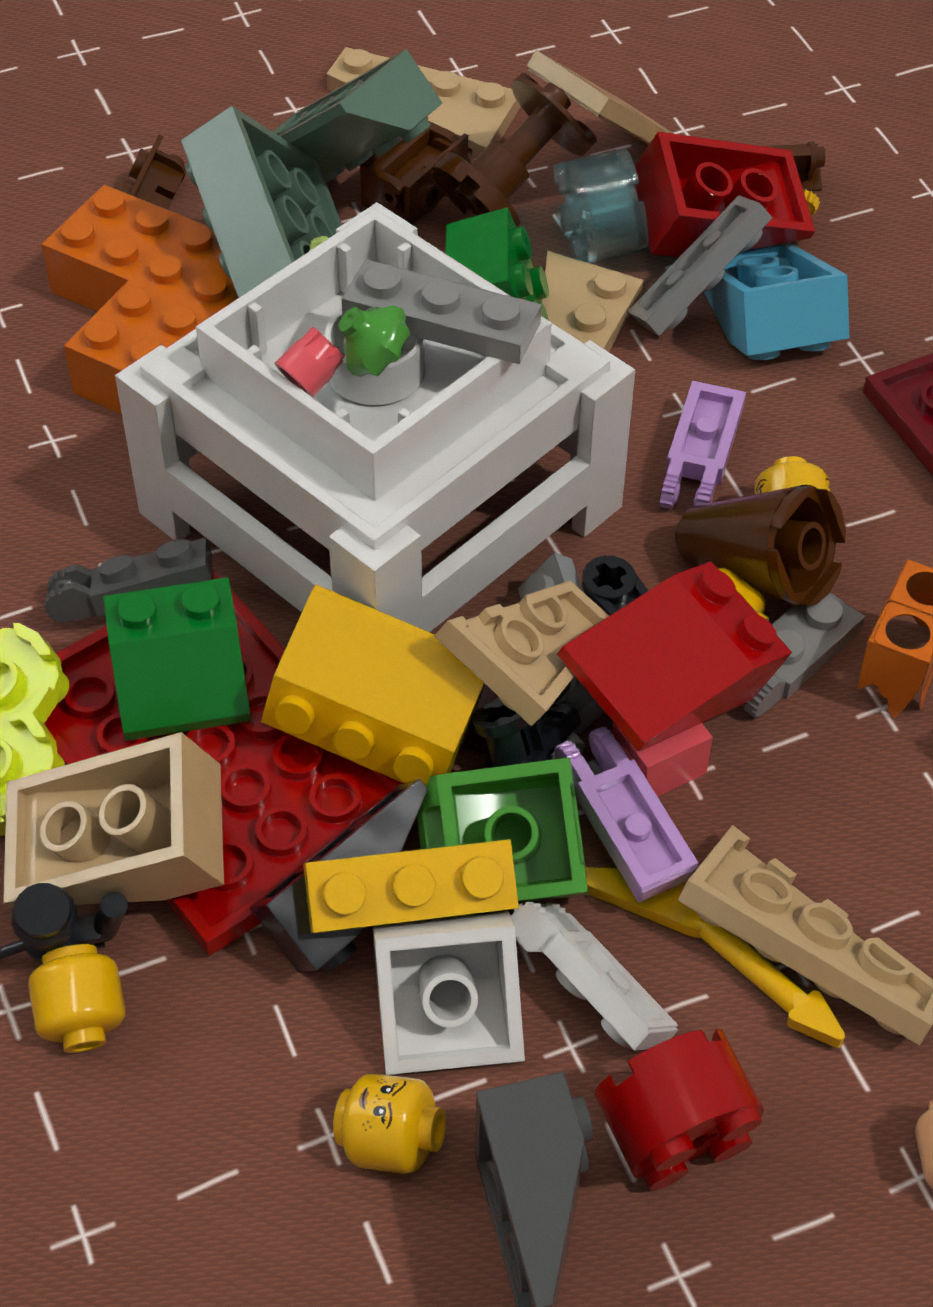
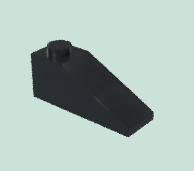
M420 779L398 785L304 863L401 852L428 789ZM303 864L249 907L297 971H317L321 967L324 973H328L337 968L357 950L352 940L367 928L359 927L311 933Z

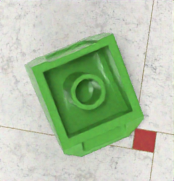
M570 757L440 774L429 778L426 785L428 790L417 813L421 850L511 839L518 903L589 895Z

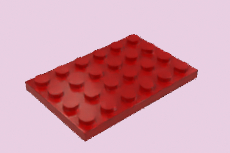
M212 568V580L220 579L221 577ZM232 589L231 594L251 721L182 732L220 763L224 885L166 900L209 956L260 925L259 920L249 909L250 906L395 787L404 784L261 722L272 680L285 648ZM107 625L56 653L61 660L62 672L69 680V690L67 695L58 702L44 724L56 740L57 752L63 758L65 765L176 734L171 733L125 741L109 648ZM417 815L411 829L418 825Z

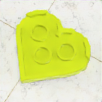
M13 623L14 628L0 629V836L5 835L7 782L65 765L63 758L57 752L56 740L44 723L58 702L67 695L69 680L62 672L61 660L50 644L38 632L20 623Z

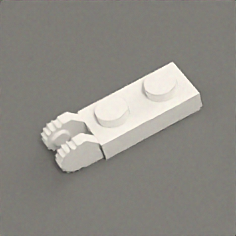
M525 902V904H519V908L513 909L514 913L511 915V918L515 925L516 938L520 939L519 943L527 952H543L558 968L556 977L559 982L574 996L583 1000L587 999L603 1016L601 1025L615 1042L634 1051L645 1050L671 1039L676 1034L678 1024L590 931H587L570 913L565 912L566 908H561L560 904Z

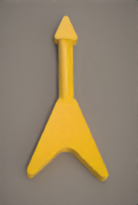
M586 867L589 895L687 936L703 939L788 1013L787 1026L835 1048L842 1047L845 1033L822 994L817 990H813L809 994L805 993L746 941L723 927H717L705 922L698 916L696 911L679 902L678 898L687 881L638 903L618 868Z

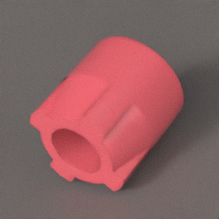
M312 327L301 339L294 342L274 364L286 379L311 397H314L329 382L336 369L344 362L342 360L344 355L316 328Z

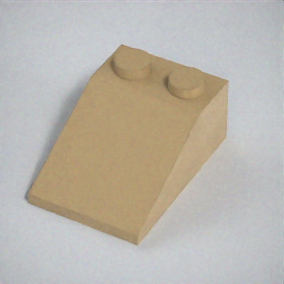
M180 732L8 781L3 904L13 908L19 894L27 887L37 883H50L60 887L73 898L75 905L100 904L102 898L111 892L123 894L128 902L162 901L224 885L220 763Z

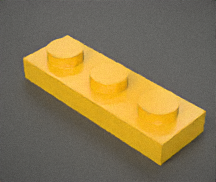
M511 839L303 864L311 933L519 908Z

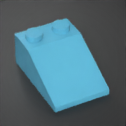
M790 242L750 249L739 253L724 268L725 274L720 282L712 289L704 292L729 343L753 360L773 359L780 356V350L796 347L803 351L825 350L831 347V341L850 338L847 274Z

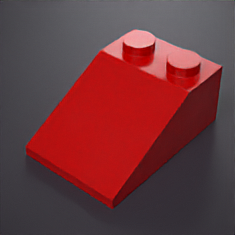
M657 132L631 171L650 251L653 255L680 257L738 195L759 202L772 216V219L763 227L761 238L750 249L809 239L815 233L792 150Z
M710 561L672 575L565 644L557 655L637 751H641L753 700L792 654V651L777 636L773 625L760 616L736 590L732 579Z

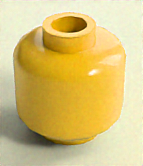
M77 944L49 951L42 956V965L36 968L29 977L28 988L35 1030L41 1038L47 1041L63 1043L64 1052L66 1053L85 1052L104 1046L106 1044L105 1034L121 1025L125 1017L126 1009L118 966L109 956L98 954L97 947L94 945Z

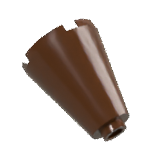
M799 485L693 506L684 513L675 531L676 545L680 555L687 563L699 566L712 561L718 569L727 568L760 593L794 606L816 605L830 593L840 575L842 563L833 562L836 543H845L846 539L842 509L835 496L827 489H818L812 485Z

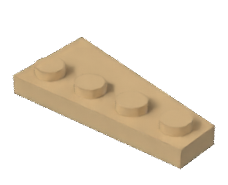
M345 47L326 74L327 90L332 92L389 58L369 53L366 50ZM418 65L442 102L437 109L428 115V121L450 130L458 138L464 133L468 134V148L472 149V157L475 159L492 141L500 142L521 108L511 88L503 87L497 83H487L459 76L450 71H439Z

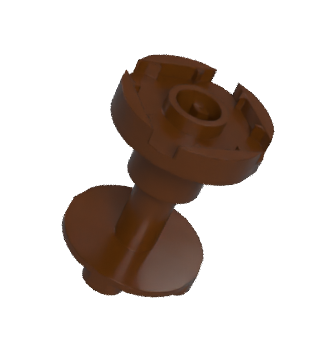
M521 73L511 84V88L516 100L529 117L503 145L497 141H492L471 164L455 153L446 152L432 167L435 170L432 174L434 180L463 214L469 210L475 216L508 207L516 227H518L520 224L518 214L508 200L529 178V173L525 166L551 139L562 148L578 156H584L597 142L594 133L584 123L575 120L567 111L571 106V102L560 88L550 82L542 88L526 73Z

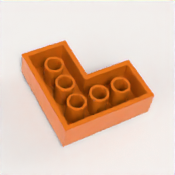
M105 184L41 244L51 292L97 311L64 345L73 393L121 415L115 379L116 374L158 346L163 345L168 348L195 330L197 325L238 299L232 280L226 275L220 265L219 254L221 249L216 235L207 225Z

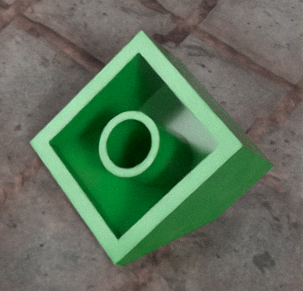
M229 577L103 596L109 648L125 741L251 721Z

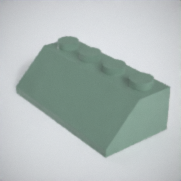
M405 49L300 109L272 132L316 159L325 182L328 183L346 168L348 171L357 168L373 154L375 157L383 155L397 145L401 138L406 143L420 135L431 125L426 117L437 109L442 102L408 50Z

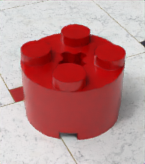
M716 1028L710 1042H708L701 1029L681 1034L645 1050L627 1061L633 1072L632 1076L616 1086L611 1074H609L600 1082L594 1092V1096L633 1176L644 1178L650 1191L664 1188L680 1180L688 1173L685 1163L697 1157L710 1153L714 1162H720L747 1149L753 1143L748 1133L762 1123L761 1117L764 1114V1108L723 1030Z

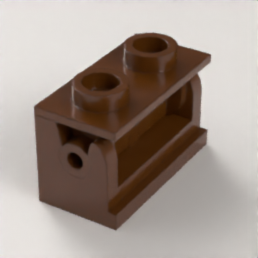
M430 122L431 125L424 132L409 142L405 143L401 138L397 145L383 155L375 157L373 154L360 165L361 204L369 208L377 202L413 225L425 213L431 212L445 196L432 175L435 172L432 167L446 152H452L471 164L468 158L469 135L464 133L458 138L450 130Z

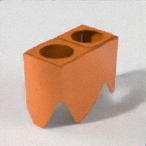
M909 559L906 561L867 641L857 689L859 690L871 684L876 685L881 695L887 698L888 712L894 719L900 715L920 689L919 709H922L933 674V568ZM897 616H913L918 625L929 628L930 640L926 645L918 649L901 648L892 643L887 637V623Z

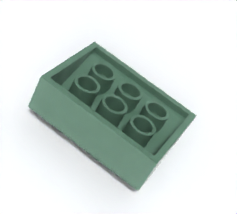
M230 106L181 140L188 159V163L185 165L186 172L192 183L199 189L205 205L202 209L203 218L210 230L216 235L221 249L219 254L220 265L226 275L232 280L238 298L308 253L311 240L321 236L330 238L336 234V229L342 225L318 161L234 106Z

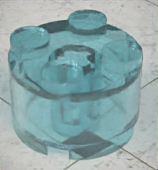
M627 149L611 150L553 165V176L559 195H565V204L558 205L557 207L559 221L564 236L574 234V236L569 237L571 253L574 259L591 264L636 253L648 247V225L644 201H638L634 185L639 184V180Z

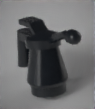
M50 883L31 885L19 894L11 911V925L15 934L21 940L1 946L0 959L27 951V954L35 962L42 964V956L57 948L77 944H90L96 946L97 949L103 948L106 941L112 940L117 935L128 908V901L123 894L111 892L102 898L97 913L77 916L74 900L66 891Z

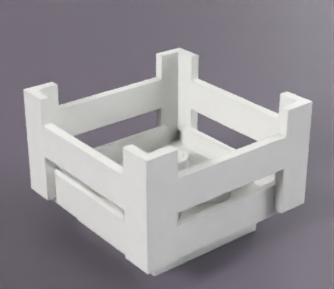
M376 202L338 227L335 235L197 325L195 330L168 348L163 345L158 346L116 374L115 379L137 503L141 515L173 540L183 539L189 535V525H191L300 612L303 611L312 589L317 584L431 632L571 518V529L586 537L622 507L636 369L591 340L585 344L541 316V324L520 364L409 335L402 346L399 360L390 363L379 376L371 374L362 377L353 376L347 369L346 355L343 351L345 337L341 333L338 324L342 318L341 298L365 259L508 295L420 238L415 226ZM312 327L316 328L344 355L342 359L344 362L336 369L329 382L314 397H311L286 379L274 364L294 342L301 339ZM555 446H559L570 454V461L422 577L421 551ZM198 452H201L325 546L330 552L331 576L192 471L189 459Z

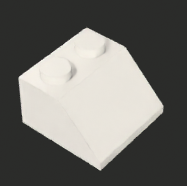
M508 910L372 926L386 1075L525 1061L516 933L514 922Z

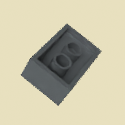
M564 1071L476 1091L475 1158L516 1307H557L577 1204L580 1174L589 1171L588 1156L584 1142L593 1140L591 1119L584 1098L582 1096L571 1097Z

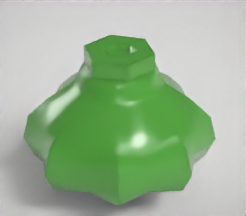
M395 305L383 308L373 307L366 311L360 310L355 306L344 313L338 324L341 333L345 337L343 351L346 355L347 369L353 376L358 377L368 374L379 376L390 363L397 362L401 357L402 346L411 334L406 326L404 310Z

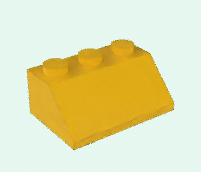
M316 584L308 597L274 674L261 722L401 783L420 779L426 786L431 776L451 772L463 747L473 714L476 712L486 684L434 637L435 634Z

